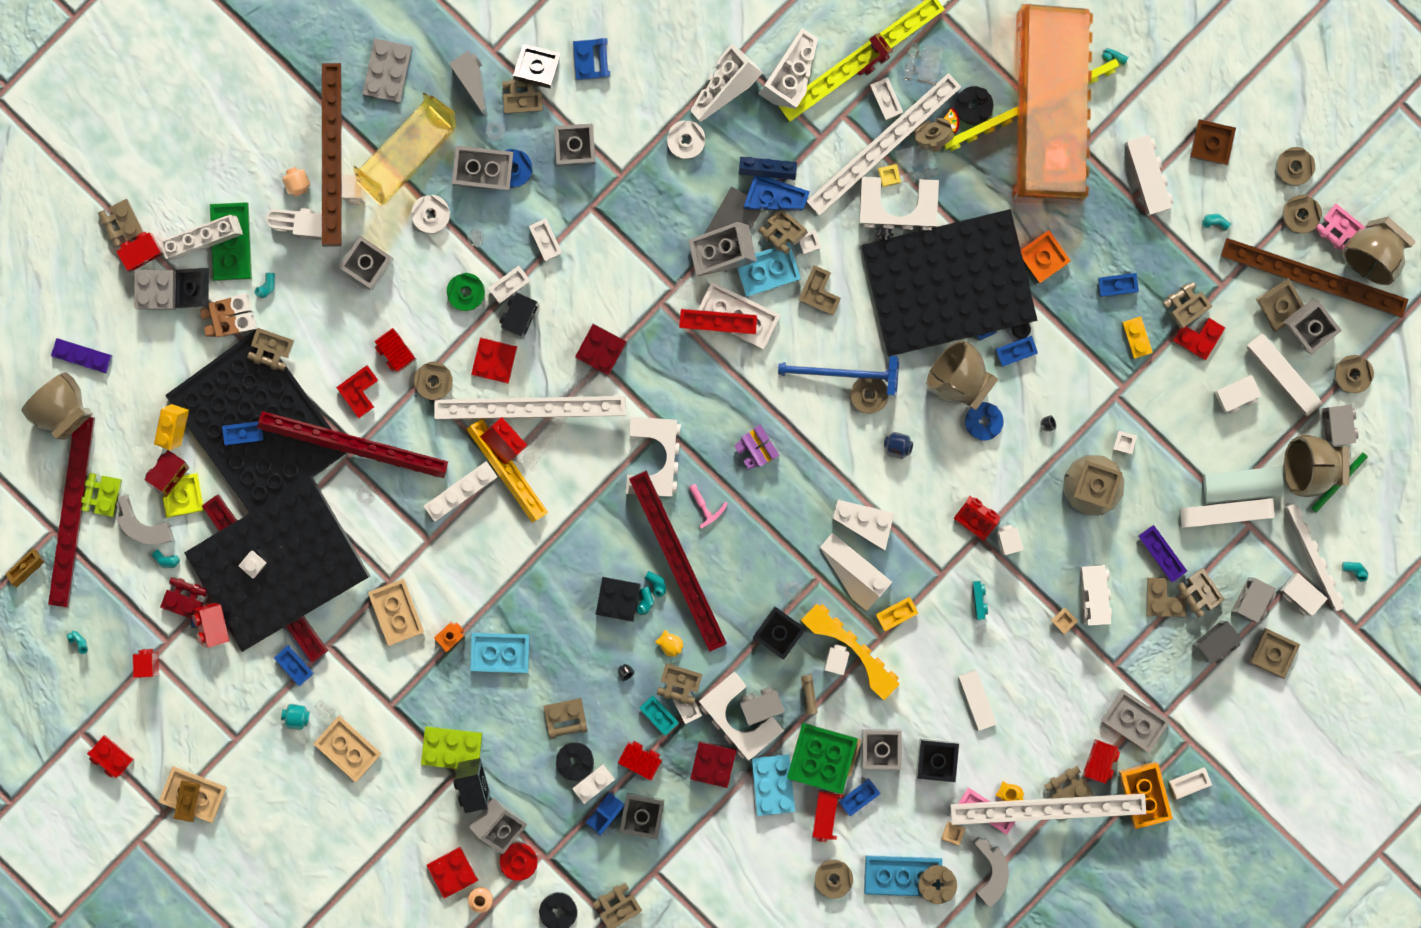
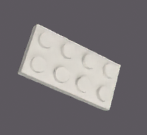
M711 282L698 309L702 311L757 315L756 335L730 334L763 350L781 316L714 282Z

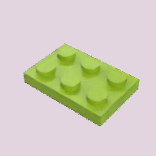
M425 726L421 765L457 769L459 762L480 758L483 733Z

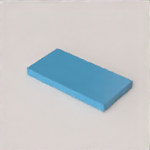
M865 855L864 894L922 896L918 887L920 875L932 865H942L943 859ZM936 879V882L932 884V886L936 887V890H939L942 886L940 879Z

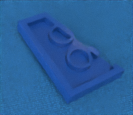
M754 176L743 209L803 211L810 191L769 177Z

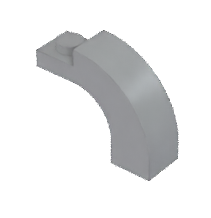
M129 495L118 497L117 507L120 513L123 512V516L116 519L122 530L130 538L149 545L175 541L169 522L155 526H146L136 518Z
M978 837L974 843L988 858L991 872L988 880L976 892L989 907H992L1001 898L1007 887L1009 869L1006 858L997 846L991 851L990 849L993 846L986 838L982 841Z

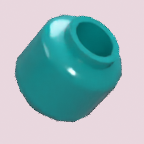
M289 704L287 709H282L281 721H284L286 728L302 730L304 726L308 725L310 711H307V708L303 705Z

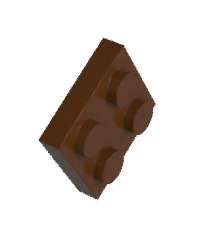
M1199 119L1190 158L1227 166L1236 127Z

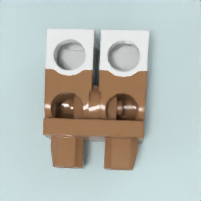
M244 293L209 303V307L200 309L203 320L212 318L213 325L204 327L206 337L222 338L256 330L257 326L254 314L251 313L253 309L249 294Z

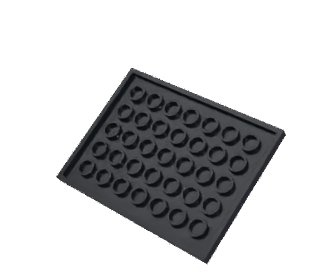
M1011 209L934 227L932 230H921L893 237L890 240H880L861 245L888 357L1038 321Z
M256 330L165 395L171 404L189 410L186 422L187 427L250 513L309 477L313 476L314 478L347 454V452L322 447L310 442H303L264 430V441L224 445L222 426L258 422L262 411L333 430L287 366L284 371L279 369L273 370L270 369V366L258 365L254 361L247 359L249 352L257 353L258 348L251 346ZM264 351L263 356L273 359L274 353Z
M313 476L184 552L204 588L207 589L212 602L221 605L225 624L242 652L371 577ZM250 551H254L267 563L255 578L249 576L239 567Z

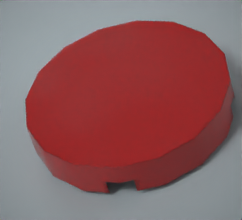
M512 843L504 854L500 856L501 871L507 878L513 881L528 879L537 868L538 858L536 852L526 843Z

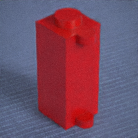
M818 790L812 837L816 838L815 841L827 842V839L837 840V836L832 835L837 799L843 798L844 794Z

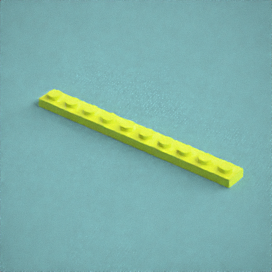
M925 0L880 32V34L892 49L945 9L938 0ZM870 40L807 85L806 93L796 109L779 106L789 122L793 121L877 58L880 54L872 49Z
M1114 59L954 136L943 148L945 151L950 149L952 152L960 148V144L965 141L971 143L977 140V135L981 133L985 135L995 131L994 127L1000 124L1004 127L1012 123V119L1017 116L1023 118L1029 115V110L1035 107L1037 110L1047 106L1046 102L1052 99L1056 102L1064 98V93L1069 91L1071 94L1081 90V85L1085 83L1091 85L1099 81L1098 77L1104 74L1108 77L1116 73L1115 69L1118 68L1119 64Z

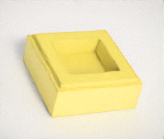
M897 164L878 168L882 188L901 183Z

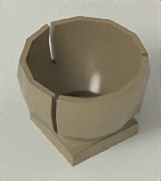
M1388 216L1369 221L1365 226L1366 229L1359 230L1345 244L1342 254L1346 263L1363 278H1365L1375 262L1378 261L1368 275L1367 280L1378 285L1389 286L1398 278L1405 265L1404 249L1412 247L1416 241Z
M957 341L937 358L929 371L930 373H928L926 384L929 390L938 398L944 401H959L976 410L999 379L993 374L986 372L984 360L973 345L966 341Z
M67 372L57 375L43 385L29 398L21 409L27 421L37 429L52 431L51 434L56 439L66 440L93 415L89 408L83 407L81 389L75 379Z
M1301 435L1292 439L1285 451L1283 463L1285 482L1290 492L1297 496L1308 498L1318 496L1332 486L1349 485V447H1333L1326 440L1311 435Z
M1086 455L1074 461L1066 471L1065 475L1069 476H1064L1063 492L1070 506L1083 515L1102 516L1115 509L1123 497L1125 479L1119 466L1112 460L1101 455Z

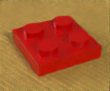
M480 337L471 375L509 384L518 346Z
M461 846L426 865L444 899L478 881Z

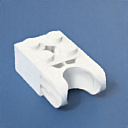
M301 208L300 212L273 209L267 214L266 221L268 225L276 231L293 233L298 238L322 240V210L318 214L311 209Z

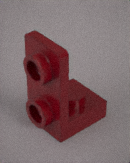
M880 33L875 34L869 39L872 49L876 53L879 52L880 55L858 72L859 76L863 74L868 76L875 70L874 66L879 62L883 64L890 59L889 54L893 50Z

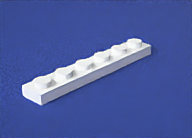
M1294 503L1285 506L1284 508L1333 611L1343 609L1342 603H1344L1341 594L1337 593L1334 588L1336 583L1331 575L1328 576L1326 568H1328L1323 557H1319L1317 552L1319 547L1316 541H1312L1310 538L1311 530L1308 524L1302 521L1301 516L1303 514L1298 505L1295 506Z

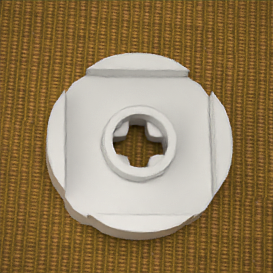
M679 121L669 130L667 136L668 147L676 157L683 160L692 159L698 156L704 148V131L695 122ZM683 135L691 137L689 145L681 143Z
M427 195L419 198L414 203L412 219L415 226L422 232L435 234L442 231L449 223L450 210L442 198L436 195ZM435 210L434 214L436 217L434 219H427L426 211Z

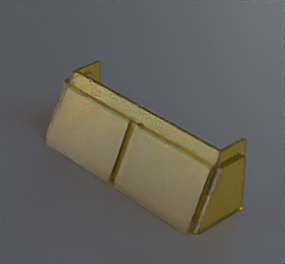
M423 93L424 101L362 167L359 169L355 165L353 166L357 183L380 206L385 205L418 170L417 168L427 161L456 128L455 112L432 95L428 96L426 93Z

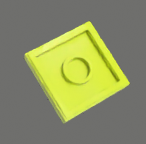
M198 473L184 475L167 498L162 496L166 518L205 511L202 507L204 503Z

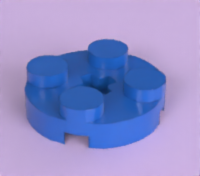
M505 150L513 152L512 164L519 166L517 168L518 172H511L510 188L523 186L529 181L533 173L532 162L523 151Z
M982 402L976 410L970 408L965 416L966 430L974 438L981 441L995 438L1001 432L1004 424L1001 411L996 405L988 402ZM982 416H985L990 421V423H987V427L979 424Z

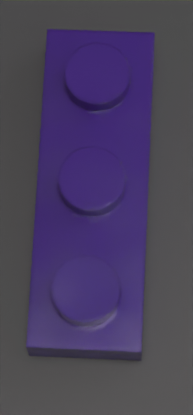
M56 338L51 353L52 357L103 373H107L113 356Z
M1155 525L1150 526L1138 535L1141 542L1172 583L1188 572Z

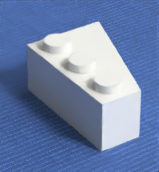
M837 500L833 519L881 549L886 550L894 513Z
M1104 565L1080 567L1083 623L1085 625L1111 624L1112 612L1111 607H1109L1110 589L1107 588L1109 570L1105 569Z

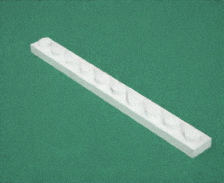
M948 73L806 202L820 216L951 98L961 86Z
M625 396L435 400L434 419L436 420L499 419L501 417L626 416Z
M1145 794L951 804L952 825L1146 814Z

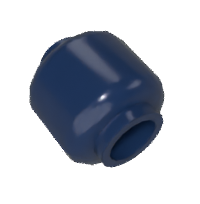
M893 432L890 437L885 438L884 448H886L888 456L904 459L911 455L913 441H911L909 435Z

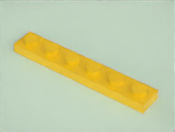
M483 419L469 426L467 431L530 521L534 523L546 515L548 511L511 460L505 465L480 438V435L489 427Z

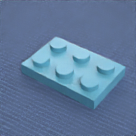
M790 243L786 244L790 248L788 254L771 248L755 253L756 262L737 268L746 297L801 280Z
M472 632L470 671L528 673L530 634Z
M790 754L751 758L756 816L795 812L792 780L787 779L790 767Z

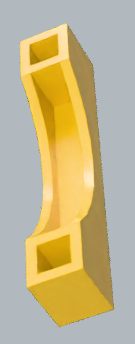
M816 603L801 621L814 634L834 637L851 647L865 666L869 687L885 700L900 685L897 681L899 677L892 670L888 673L883 668L885 664L878 657L874 659L870 655L872 651L865 644L860 646L856 642L858 638L850 630L846 632L842 628L844 624L837 617L832 619L828 615L830 611L823 604L819 606Z

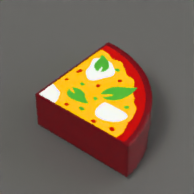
M951 107L943 119L950 122L953 133L956 134L959 129L960 120L955 109Z

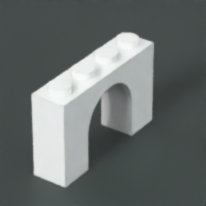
M862 177L859 225H863V228H875V225H881L882 228L894 229V226H902V230H913V227H921V230H932V228L937 227L939 180L919 179L918 200L915 210L907 216L896 217L887 213L881 204V178Z
M631 417L630 437L653 438L661 442L665 447L667 453L665 466L660 472L650 475V478L659 496L672 497V493H676L677 482L673 481L674 474L678 473V462L674 461L675 455H679V443H676V435L680 436L681 424H677V420ZM627 474L626 494H636L629 480L634 475Z
M734 671L699 700L701 703L699 708L705 715L709 713L712 716L713 720L711 722L718 730L720 728L723 729L726 733L724 737L730 744L734 742L738 747L736 752L740 757L750 760L779 736L784 729L774 717L766 719L758 727L747 732L735 730L729 725L725 716L726 707L737 694L747 687Z

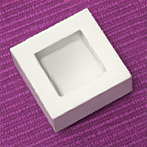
M816 230L809 231L799 241L803 254L822 248Z
M1118 431L1113 450L1132 454L1137 436Z
M250 551L239 567L249 576L255 578L267 563L254 551Z

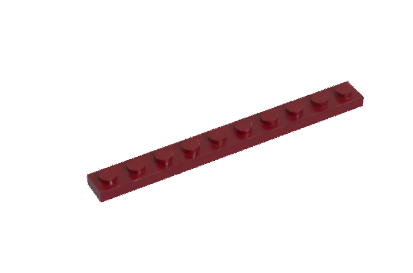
M264 411L261 412L257 425L258 429L266 432L280 434L303 442H310L322 447L336 449L341 452H347L359 457L373 459L378 462H384L443 479L449 462Z
M95 417L87 419L72 433L48 605L69 607L82 516L81 509L83 503H81V500L85 495V481L87 480Z
M647 470L630 477L629 480L709 652L726 645L727 641Z
M219 494L202 505L219 531L237 521ZM305 616L286 626L311 663L328 652V649Z

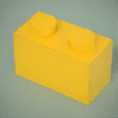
M173 404L162 408L154 445L170 451L180 447L189 410Z

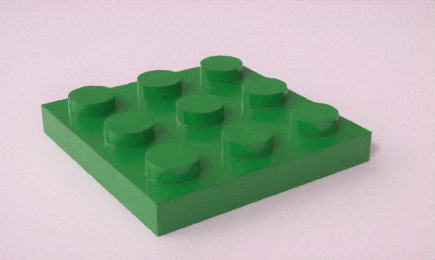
M802 722L787 779L843 794L858 738Z

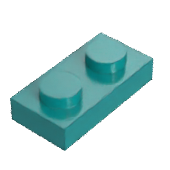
M972 581L976 620H983L985 615H988L987 603H983V596H986L985 584H981V581Z
M654 695L639 707L665 736L679 724L676 718Z

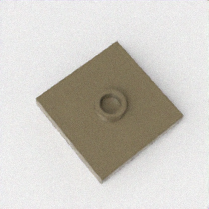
M1289 279L1256 298L1258 305L1274 332L1285 326L1283 322L1304 305Z
M1264 628L1248 663L1285 679L1300 644Z

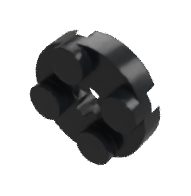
M978 86L965 88L959 93L955 101V111L959 118L969 125L984 123L991 116L994 107L993 99L988 91ZM973 100L980 105L976 111H973V108H969Z
M572 742L565 744L556 756L558 772L568 780L578 781L586 778L594 766L592 751L583 743ZM579 757L578 762L580 765L572 766L570 758Z
M554 892L546 896L539 908L540 920L547 928H569L574 924L578 914L575 901L564 892ZM558 906L564 911V914H560L559 917L555 916L553 909H557Z

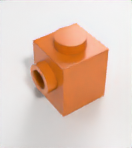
M450 622L434 639L447 652L465 636L463 634L465 630L458 622L455 624Z

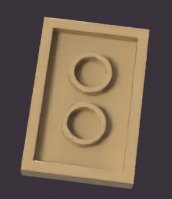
M405 579L368 592L388 646L424 633Z
M340 715L313 743L354 782H357L382 754Z
M172 766L159 803L176 809L181 780L200 783L201 787L195 817L213 823L227 786Z

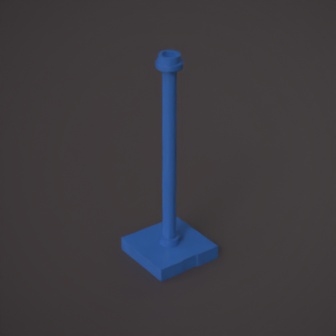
M890 356L889 370H885V372L786 366V362L778 365V375L785 376L786 373L880 379L888 382L887 395L897 397L900 359L898 356Z

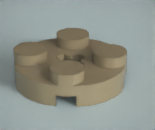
M936 118V121L931 123L930 120L925 121L915 130V139L918 146L922 149H930L932 152L941 150L942 146L954 138L950 122L943 118Z
M1291 147L1279 155L1276 162L1277 175L1283 183L1291 186L1302 185L1313 176L1315 160L1304 148ZM1293 161H1297V164L1301 166L1297 169V172L1291 169Z
M1298 195L1291 198L1284 205L1282 217L1286 227L1291 232L1305 234L1317 227L1322 217V210L1316 200L1307 195ZM1299 209H1302L1303 212H1307V215L1304 216V220H1302L1301 217L1297 216V214L1299 213Z
M1350 355L1344 357L1336 364L1334 378L1342 391L1360 393L1365 391L1371 384V381H1373L1374 369L1371 363L1362 356ZM1351 369H1354V371L1359 372V375L1356 376V380H1353V377L1349 376V373H1351Z
M428 362L417 370L414 377V385L422 397L429 400H439L446 397L451 391L453 377L451 371L442 363ZM433 375L439 380V383L435 384L434 387L428 382L429 378H433Z
M859 378L851 388L850 398L852 404L862 413L872 414L880 411L888 401L887 385L880 379ZM865 390H873L874 399H866Z
M837 859L827 860L818 866L815 873V884L817 889L826 897L832 899L841 898L852 887L853 874L845 862ZM831 874L839 876V880L836 881L837 884L828 881Z
M932 865L920 875L918 887L924 899L933 904H943L950 901L956 893L957 880L953 872L947 867ZM936 879H940V883H943L939 890L932 886Z

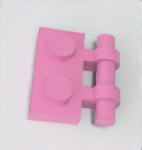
M1336 203L1323 218L1328 225L1324 227L1319 223L1315 230L1320 233L1319 235L1323 239L1329 240L1335 249L1342 251L1345 246L1344 241L1346 239L1350 240L1359 230L1366 227ZM1333 228L1342 234L1339 238L1330 232Z

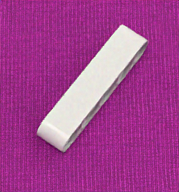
M1261 333L1246 346L1305 416L1308 417L1322 405L1317 395L1266 336Z
M1273 498L1180 508L1181 525L1184 528L1275 518Z

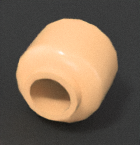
M296 167L286 170L287 174L283 176L282 181L287 193L293 194L295 197L307 192L310 181L305 170H297Z
M477 887L470 892L468 905L472 911L484 913L492 906L493 895L489 889Z

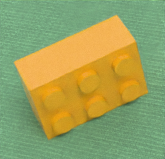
M1151 762L1118 771L1124 795L1145 794L1146 814L1130 815L1132 826L1135 829L1173 820L1159 763Z

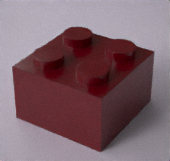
M593 323L575 358L610 376L627 341Z
M699 740L690 780L728 788L736 749Z

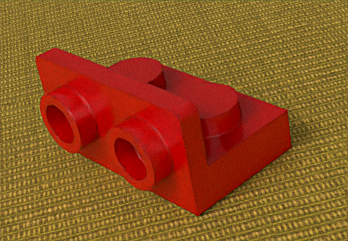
M969 496L953 519L985 541L997 526L1000 517L993 509L985 507L978 498Z
M103 735L92 750L87 753L90 756L89 760L96 766L101 765L105 769L104 773L111 778L120 777L134 760L106 735Z

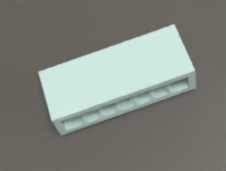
M1282 466L1202 475L1206 505L1283 496Z

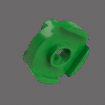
M461 273L453 277L448 283L447 297L456 309L471 311L482 304L485 298V288L482 281L476 275ZM469 287L471 295L463 297L461 289Z

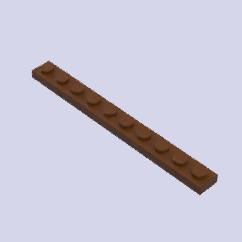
M322 63V247H342L341 63Z
M1229 238L1225 239L1220 257L1400 318L1403 317L1409 300Z

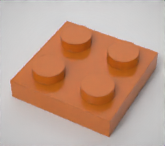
M1049 230L1021 249L1025 265L1039 284L1071 262Z

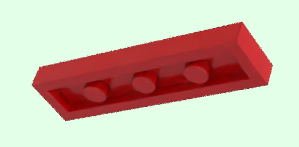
M681 309L679 328L756 335L757 315Z

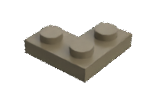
M813 265L798 301L833 316L841 298L824 291L831 272Z
M1147 578L1146 616L1186 617L1185 598L1167 597V578Z

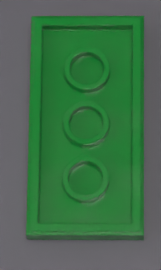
M249 203L210 204V222L228 215L237 216L243 235L211 246L213 281L252 279Z

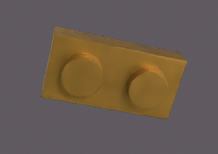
M33 548L6 573V576L11 584L17 588L35 570L40 568L44 560L39 552Z
M181 780L174 819L194 822L201 787L200 783Z

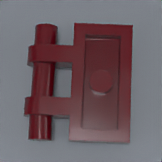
M171 577L169 584L175 586L174 592L166 590L160 608L192 619V615H194L193 609L203 606V602L197 600L198 595L205 597L207 589L201 588V585L196 583L194 585L187 583L185 579ZM183 589L191 592L190 598L181 595Z

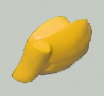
M666 629L655 641V643L660 645L664 654L669 657H675L682 652L683 641L681 638L669 634Z
M1002 781L995 795L1003 801L1024 800L1023 789L1020 786L1007 784Z

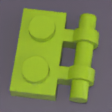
M89 473L88 480L85 481L86 490L81 500V503H83L81 510L89 512L90 504L96 505L94 513L114 517L122 479L102 475L101 482H95L97 474ZM94 488H99L97 499H92Z

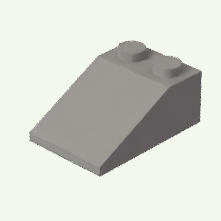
M467 51L449 64L485 116L487 115L482 71L480 69L482 64L475 53L471 55Z
M456 145L452 186L509 191L513 152Z
M736 222L688 240L696 276L735 269L756 262L749 225Z

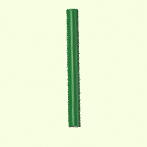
M1364 452L1349 466V477L1368 458ZM1342 485L1332 486L1311 507V510L1317 513Z

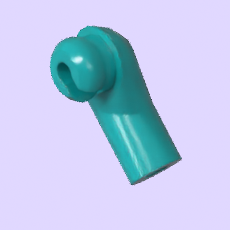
M1110 48L1104 49L1101 55L1104 61L1109 62L1111 59H1116L1123 66L1129 58Z
M1218 213L1208 214L1202 220V225L1205 228H1210L1211 225H1218L1226 231L1231 225L1228 220Z
M275 273L265 274V283L255 288L254 293L257 297L265 298L274 291Z
M159 549L151 554L162 568H175L180 563L177 555L165 557Z
M1342 562V571H1352L1360 582L1368 580V571L1360 562Z
M648 570L644 579L653 583L654 595L662 597L666 593L664 579Z
M649 586L640 589L643 599L636 607V611L640 615H646L654 604Z
M72 631V633L67 634L69 643L76 641L80 654L88 652L87 642L78 631Z

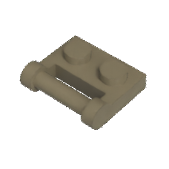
M811 673L804 674V676H801L802 691L805 690L804 706L806 715L817 714L813 677Z
M582 698L544 705L550 740L556 739V736L581 731L582 733L588 732ZM580 719V724L554 729L553 723Z

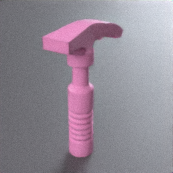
M696 484L689 487L698 506L703 510L704 517H707V520L699 525L700 528H703L715 521L725 510L728 503L725 502L715 515H711Z

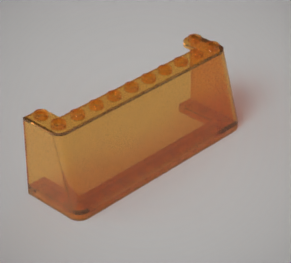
M1021 4L1017 10L1016 31H1020L1016 180L1012 183V202L1081 204L1089 195V186H1086V178H1089V166H1086V159H1089L1090 147L1086 146L1087 140L1090 139V128H1087V120H1090L1091 109H1087L1088 101H1091V89H1088V82H1091L1092 71L1088 70V63L1092 62V51H1089V43H1092L1093 34L1089 32V27L1093 23V13H1090L1087 8Z

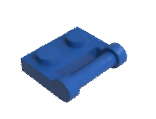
M607 38L573 41L576 80L611 77L607 62ZM593 46H599V72H595Z

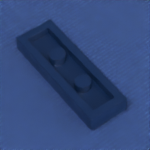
M740 157L738 174L796 180L797 162Z

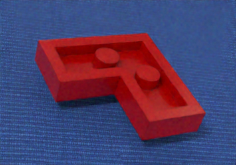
M1208 318L1200 333L1185 326L1179 329L1173 342L1206 361L1226 327Z
M368 365L336 387L359 419L375 408L364 393V391L379 381Z

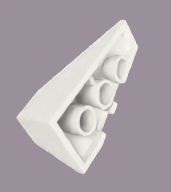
M802 28L758 94L774 105L796 109L807 90L806 86L810 77V68L818 39Z
M731 44L716 63L719 65L714 75L710 74L708 78L710 82L707 88L700 92L691 109V112L700 122L750 88L763 73L734 44Z
M831 533L821 545V550L850 597L866 611L892 583V581L835 534Z

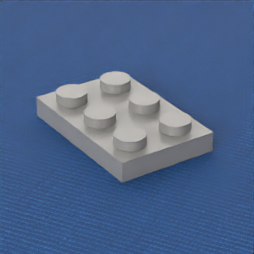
M374 38L363 95L401 103L413 47Z
M1121 689L1101 719L1102 722L1148 753H1150L1171 722L1124 689Z

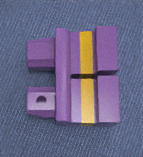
M761 424L741 437L742 440L734 445L739 454L747 449L752 454L751 457L744 460L748 469L755 468L756 466L760 467L780 456L771 441L755 449L769 440Z

